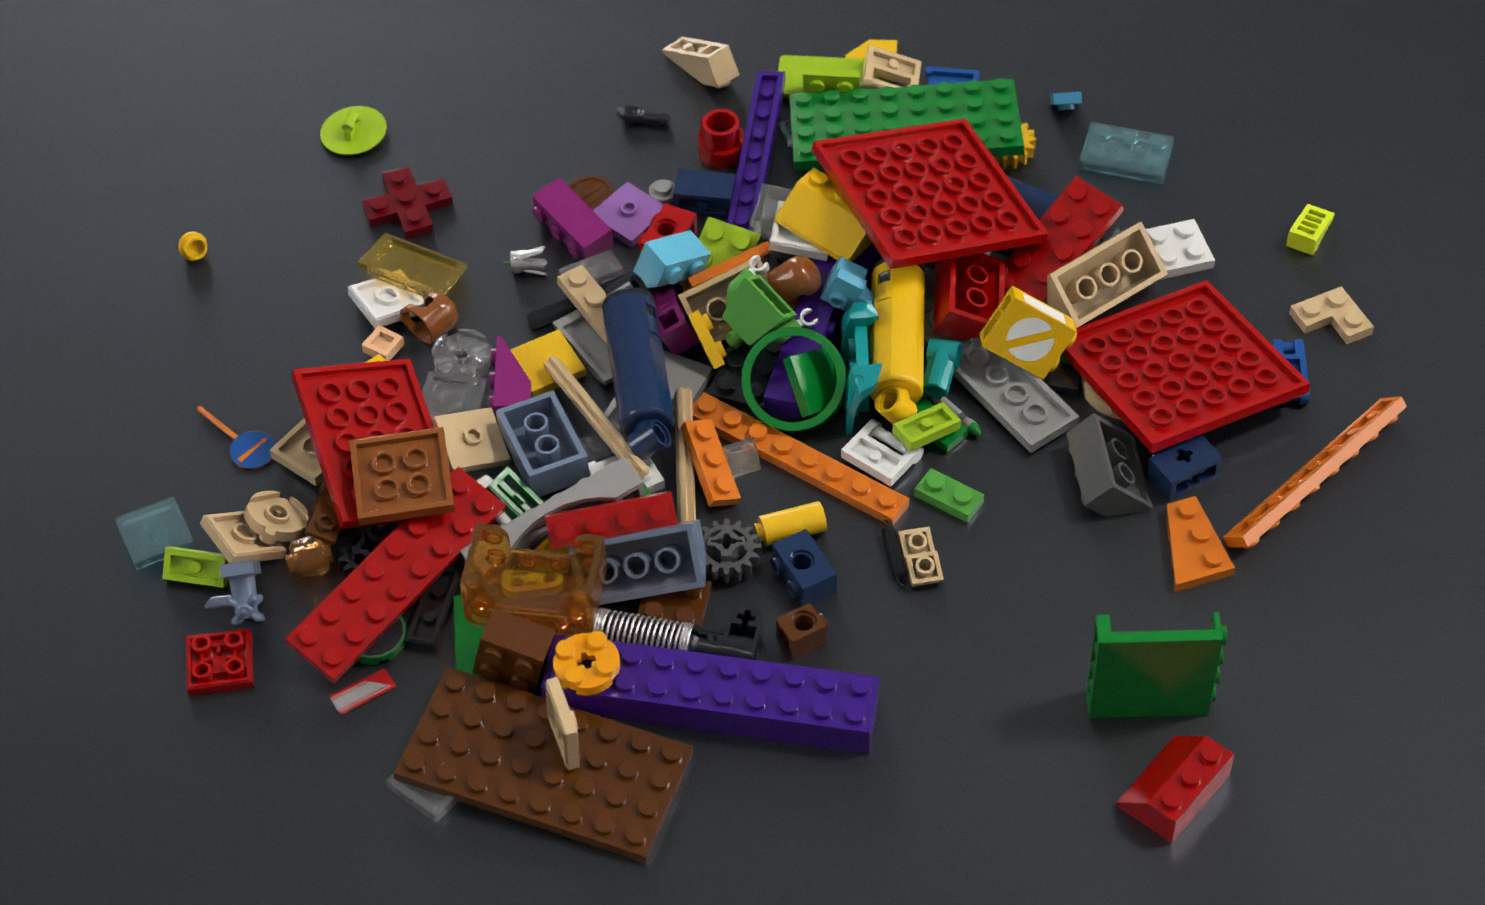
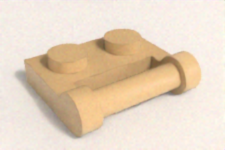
M869 45L865 53L863 74L859 88L901 87L875 79L873 75L906 86L919 84L921 61Z

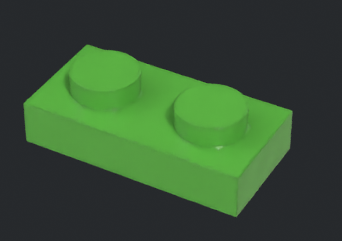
M932 468L929 469L914 489L915 497L967 523L984 502V494Z

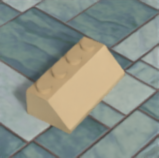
M1142 221L1048 274L1047 305L1073 318L1075 326L1078 328L1166 276L1168 273Z

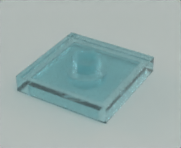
M174 496L114 518L136 570L163 560L165 548L168 546L187 549L196 547Z

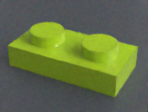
M941 402L894 423L892 433L911 452L959 430L961 420L944 402Z
M168 546L165 548L162 579L224 588L227 586L228 580L227 578H221L220 565L229 564V562L222 553Z

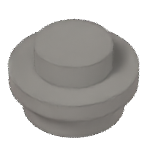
M669 180L655 181L649 187V195L662 204L670 205L673 203L675 184Z

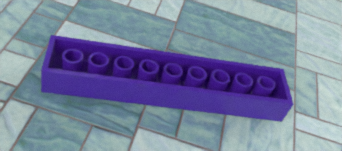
M555 633L541 685L543 698H546V680L555 677L553 658L556 653V645L573 635ZM611 641L619 652L620 671L608 689L594 695H579L576 693V690L568 687L566 690L562 687L568 706L605 718L870 754L879 703L880 677ZM588 659L583 660L578 665H584L585 668L592 667L591 662L593 661Z

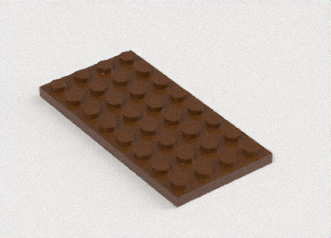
M447 667L394 771V780L646 863L693 756L694 746L569 706L570 711L573 710L578 724L580 767L568 770L564 764L547 717L546 698Z

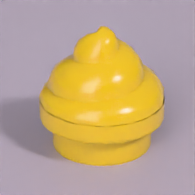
M187 232L179 240V252L185 259L190 261L201 259L208 249L207 240L198 232Z

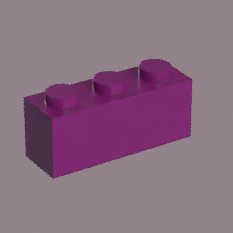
M560 177L532 195L534 205L532 212L535 218L540 223L544 222L549 227L556 240H562L567 245L568 251L574 258L579 257L585 265H588L614 248L612 229Z

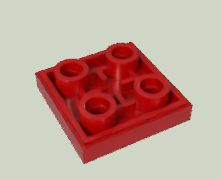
M251 628L186 636V672L189 696L254 688Z

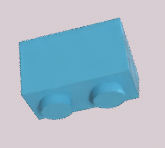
M689 230L645 242L633 272L641 277L646 288L675 284L678 281L686 280L704 271L711 253L694 233Z

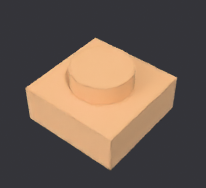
M379 325L361 345L363 353L372 357L380 354L388 361L396 355L405 343L403 336Z

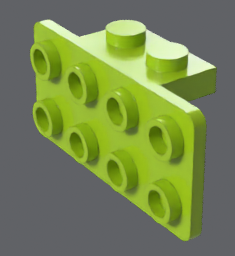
M783 55L779 59L778 72H785L786 77L782 98H790L791 94L802 92L819 93L830 90L852 92L860 87L865 59ZM873 75V78L888 82L887 79H883Z

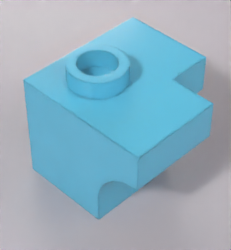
M840 257L828 274L820 299L846 312L856 302H870L872 304L875 294L868 290L866 287L867 280H865L868 269Z

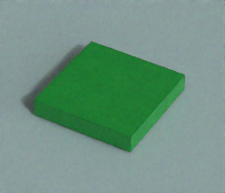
M822 347L783 359L802 418L822 412L831 401L837 383L836 368L830 354ZM845 397L841 406L845 405Z

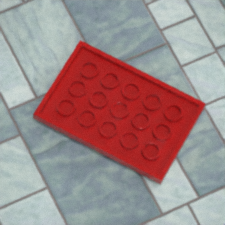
M410 358L293 369L291 379L340 529L403 522L405 519L359 526L349 440L434 428Z

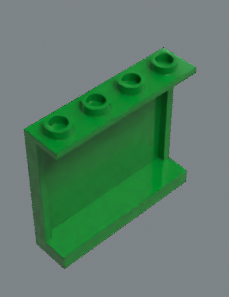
M1219 612L1213 613L1210 630L1111 632L1110 615H1096L1086 685L1089 718L1208 715L1210 703L1216 701L1215 684L1220 682L1219 665H1223V646L1227 645V627L1220 624Z

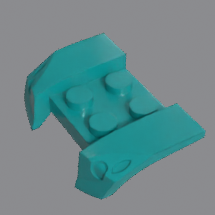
M870 302L853 303L843 315L841 321V356L845 365H848L849 372L844 405L846 436L852 435L855 416H859V412L869 411V394L876 389L882 367V362L869 364L867 326L879 319L876 309Z

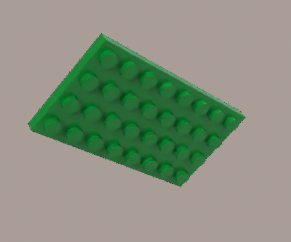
M1014 79L971 80L960 83L942 82L932 85L914 84L904 87L858 88L852 92L830 90L827 92H802L790 95L794 171L811 170L812 168L823 169L811 151L814 141L966 118L993 157L1024 155V141Z

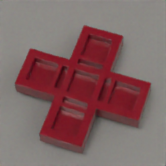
M409 166L382 173V180L387 194L362 200L363 209L371 228L399 220L406 240L433 233V224L428 212L453 205L452 195L444 178L416 185Z

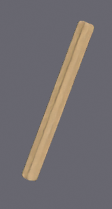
M550 356L544 362L546 371L617 458L625 457L640 479L643 480L650 472L649 467L643 460L634 455L626 439L561 360L556 356Z
M679 387L674 393L677 523L696 520L695 467L680 429L684 421H693L692 390L684 387Z

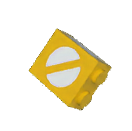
M1011 286L979 335L982 347L1044 380L1049 371L1053 372L1060 362V355L1065 348H1070L1077 337V329L1073 318Z

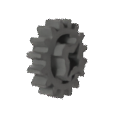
M726 518L724 525H719L714 520L713 528L702 527L706 549V575L712 573V581H716L719 576L724 577L725 583H729L732 576L741 581V573L744 572L751 575L752 566H759L761 544H759V535L753 534L751 526L743 529L742 521L738 520L735 525H731L729 518Z

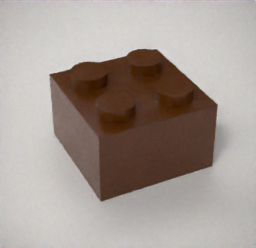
M493 608L479 642L473 673L479 674L484 679L495 680L512 688L534 694L547 663L556 630Z

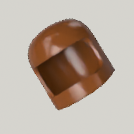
M794 256L772 269L768 273L767 278L768 284L793 310L797 307L800 295L813 296L821 286V275L818 267L805 256Z
M432 292L424 297V308L408 304L400 310V317L405 326L415 337L428 345L455 327L458 320L457 309L452 300L439 292ZM409 313L417 315L421 321H412Z

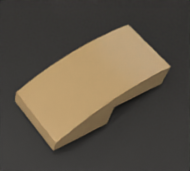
M930 526L899 531L898 540L911 586L943 582L944 578L939 556L934 548Z

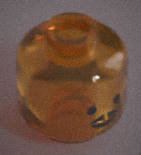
M310 536L291 541L289 544L290 553L284 555L290 573L296 571L303 580L327 573L330 569L329 563L334 562L329 544L317 537Z

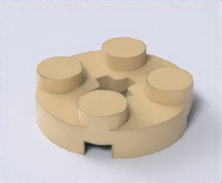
M261 491L250 498L243 518L248 526L259 534V539L266 544L301 539L304 536L309 515L307 509L299 500L290 496L289 500L279 497L281 492Z

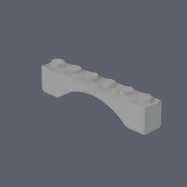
M625 457L611 462L593 475L582 478L577 484L565 491L554 494L549 500L537 507L526 510L516 519L498 526L493 532L479 540L472 541L468 546L460 550L466 567L483 593H486L500 585L503 574L510 569L516 568L526 552L540 538L548 534L545 515L645 496L647 494L644 484Z

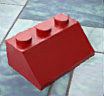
M981 253L937 261L933 332L959 341L980 337V332L1004 298L1005 260Z
M1174 736L1116 802V806L1170 843H1173L1230 776L1234 753L1208 736Z

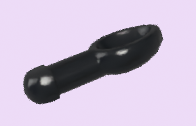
M623 106L617 109L618 117L628 123L637 124L643 122L660 125V127H667L671 123V117L667 113L645 112L644 109L637 106Z

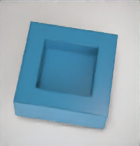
M1082 92L1050 94V105L1058 104V110L1075 109V103H1082Z

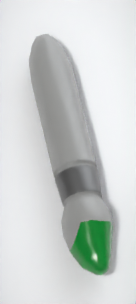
M945 396L941 399L931 398L936 405L944 402L961 420V424L968 428L969 434L974 436L981 435V429L977 422L970 419Z

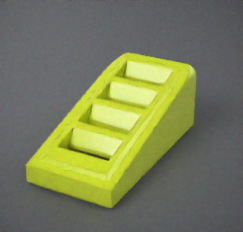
M1307 204L1288 233L1286 246L1314 255L1335 213Z

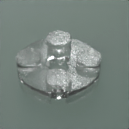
M457 329V334L448 336V333L439 337L432 348L435 373L454 382H463L468 385L476 383L479 377L485 374L491 366V346L488 344L485 335L472 329ZM464 352L468 355L465 358H457L456 356L462 355Z

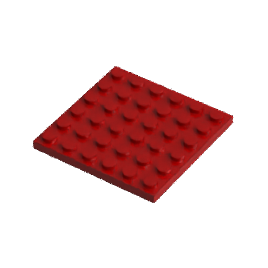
M966 118L813 142L811 151L890 269L1046 241L1048 232Z
M1207 280L1076 328L1077 337L1070 348L1066 347L1062 352L1067 361L1151 453L1307 394L1310 389V383Z

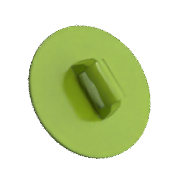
M365 106L347 107L335 112L326 119L321 127L320 138L323 145L333 153L356 155L378 145L386 134L387 124L384 116L373 108Z

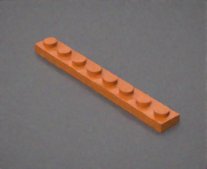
M705 392L693 404V420L712 419L718 436L882 522L886 519L892 527L909 507L910 498Z
M1402 396L1380 398L1222 538L1227 547L1248 549L1255 546L1260 541L1259 537L1278 526L1280 519L1286 513L1297 509L1304 497L1316 492L1320 488L1321 482L1338 473L1340 470L1339 466L1346 460L1357 456L1360 452L1359 449L1365 443L1376 439L1379 436L1378 432L1382 428L1394 423L1398 419L1397 415L1407 407Z

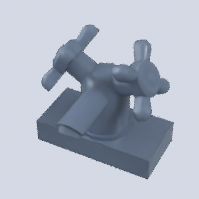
M250 560L220 565L221 578L229 580L231 594L211 597L204 605L206 611L228 607L235 608V616L231 619V624L234 626L241 625L246 619L263 622L265 617L262 613L258 612L257 607L263 601V596L261 594L257 595L255 576L262 574L260 561Z

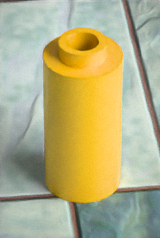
M820 501L758 516V523L753 524L754 533L759 535V542L763 541L765 547L771 546L773 543L804 529L810 535L827 531L826 517Z

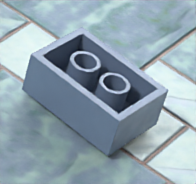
M554 390L496 410L498 426L506 448L523 482L538 497L575 485L582 478L590 476L588 456Z

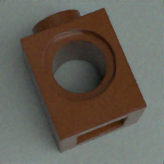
M810 603L776 619V638L792 661L826 645V630L829 629L827 620L821 612L817 613Z

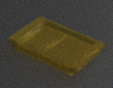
M384 233L357 262V267L364 269V274L425 297L432 292H439L445 295L468 269V264Z

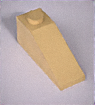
M681 37L662 49L665 56L703 85L723 88L731 83L730 80L739 75L729 45Z

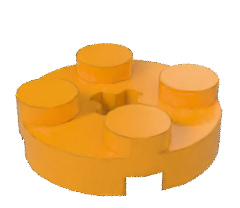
M601 631L576 634L560 641L556 645V653L553 658L555 677H558L560 685L566 690L567 687L576 690V693L579 695L598 694L608 689L613 684V679L619 674V652L613 642L608 640L607 636ZM588 659L593 661L591 662L592 667L585 668L584 665H578L583 660Z

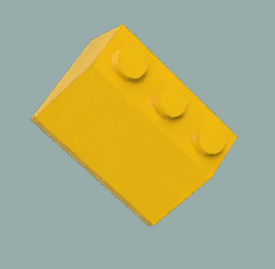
M812 168L797 181L774 220L836 260L843 257L852 262L872 244V241L828 175L816 168Z

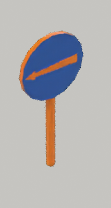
M197 407L199 413L234 440L229 451L231 460L235 465L242 469L255 470L263 468L272 461L269 450L275 443L269 435L259 431H250L238 436L203 407Z

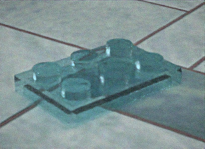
M1091 122L1079 161V169L1163 184L1175 137Z

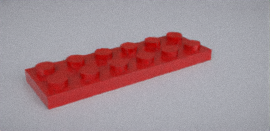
M1075 176L1039 220L1048 232L1046 241L1017 247L1005 261L1004 297L1011 286H1014L1047 304V275L1093 249L1124 211L1123 205L1078 176Z

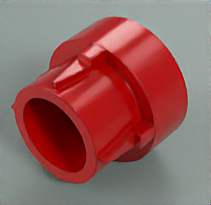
M731 109L712 110L704 117H701V125L699 126L697 137L698 155L701 161L710 167L729 168L739 163L745 133L739 127L738 116Z

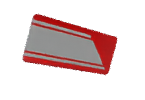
M382 669L332 694L330 699L338 712L344 714L395 688L396 684L386 669Z

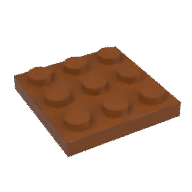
M444 427L349 440L359 526L455 512Z

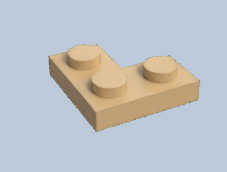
M1342 286L1290 306V316L1305 334L1331 324L1344 342L1349 344L1373 333L1374 326Z

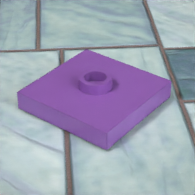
M626 182L593 211L612 229L614 237L632 248L638 243L641 234L647 232L651 226L654 214L659 213L664 204L629 182Z

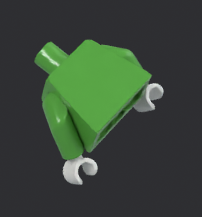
M759 255L751 257L749 262L750 268L744 269L727 288L726 309L723 313V319L732 329L726 334L725 341L736 349L744 341L747 345L754 346L762 337L781 328L803 326L805 328H813L818 323V318L810 323L805 322L803 319L806 314L812 312L811 308L804 309L798 320L793 319L797 314L762 277L769 271L770 266L768 262L764 263L761 268H755L756 264L761 260ZM793 336L780 338L767 346L783 343Z

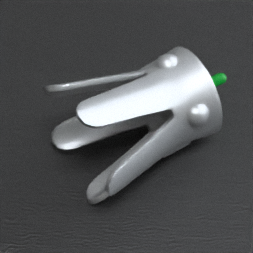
M545 246L526 251H511L510 261H505L503 264H511L512 274L528 272L547 276L544 272L534 271L544 270V266L548 263L547 260L528 258L541 254Z

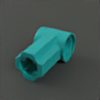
M932 338L929 340L923 393L935 399L948 396L955 368L958 369L961 364L962 342Z

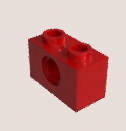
M665 203L661 211L654 214L651 226L647 232H643L639 238L638 249H640V254L647 241L689 230L696 236L698 234L697 214Z

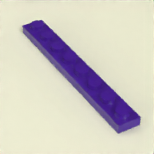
M757 71L727 223L756 233L785 87V72Z

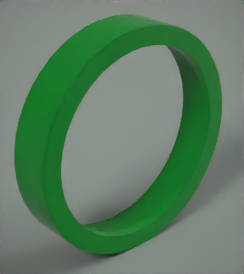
M786 327L765 335L752 347L743 365L742 389L750 409L767 425L784 432H806L825 424L838 411L845 397L847 371L842 356L826 337L807 328ZM788 336L806 337L819 343L830 354L837 373L836 389L829 404L815 417L801 422H785L768 415L758 405L751 388V372L760 352L773 341Z

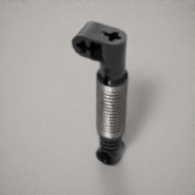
M545 597L538 600L532 608L533 622L556 630L555 633L574 636L581 633L601 631L610 641L757 660L762 641V614L758 608L752 605H740L732 610L725 633L702 630L699 625L682 622L680 624L679 621L674 623L673 620L668 621V619H665L663 621L662 618L657 620L656 617L651 618V616H648L646 618L645 615L640 616L633 613L629 615L628 612L623 613L620 611L618 613L616 610L612 612V610L595 607L591 611L586 610L584 613L583 609H578V611L572 607L568 609L560 600L553 597ZM745 630H747V637L742 636Z

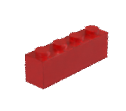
M671 491L545 515L551 549L678 524Z

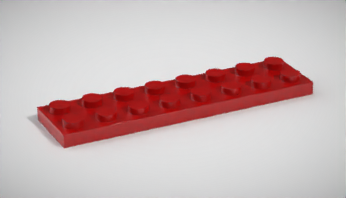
M459 466L450 474L455 512L405 519L285 638V643L333 684L460 557V550L476 540L505 511L506 505Z

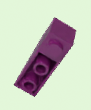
M673 284L656 287L649 291L655 298L661 339L671 353L679 355L700 343Z
M497 336L496 349H491V366L495 367V372H490L489 375L490 390H494V395L488 396V408L492 407L496 421V410L533 398L530 379L501 336Z

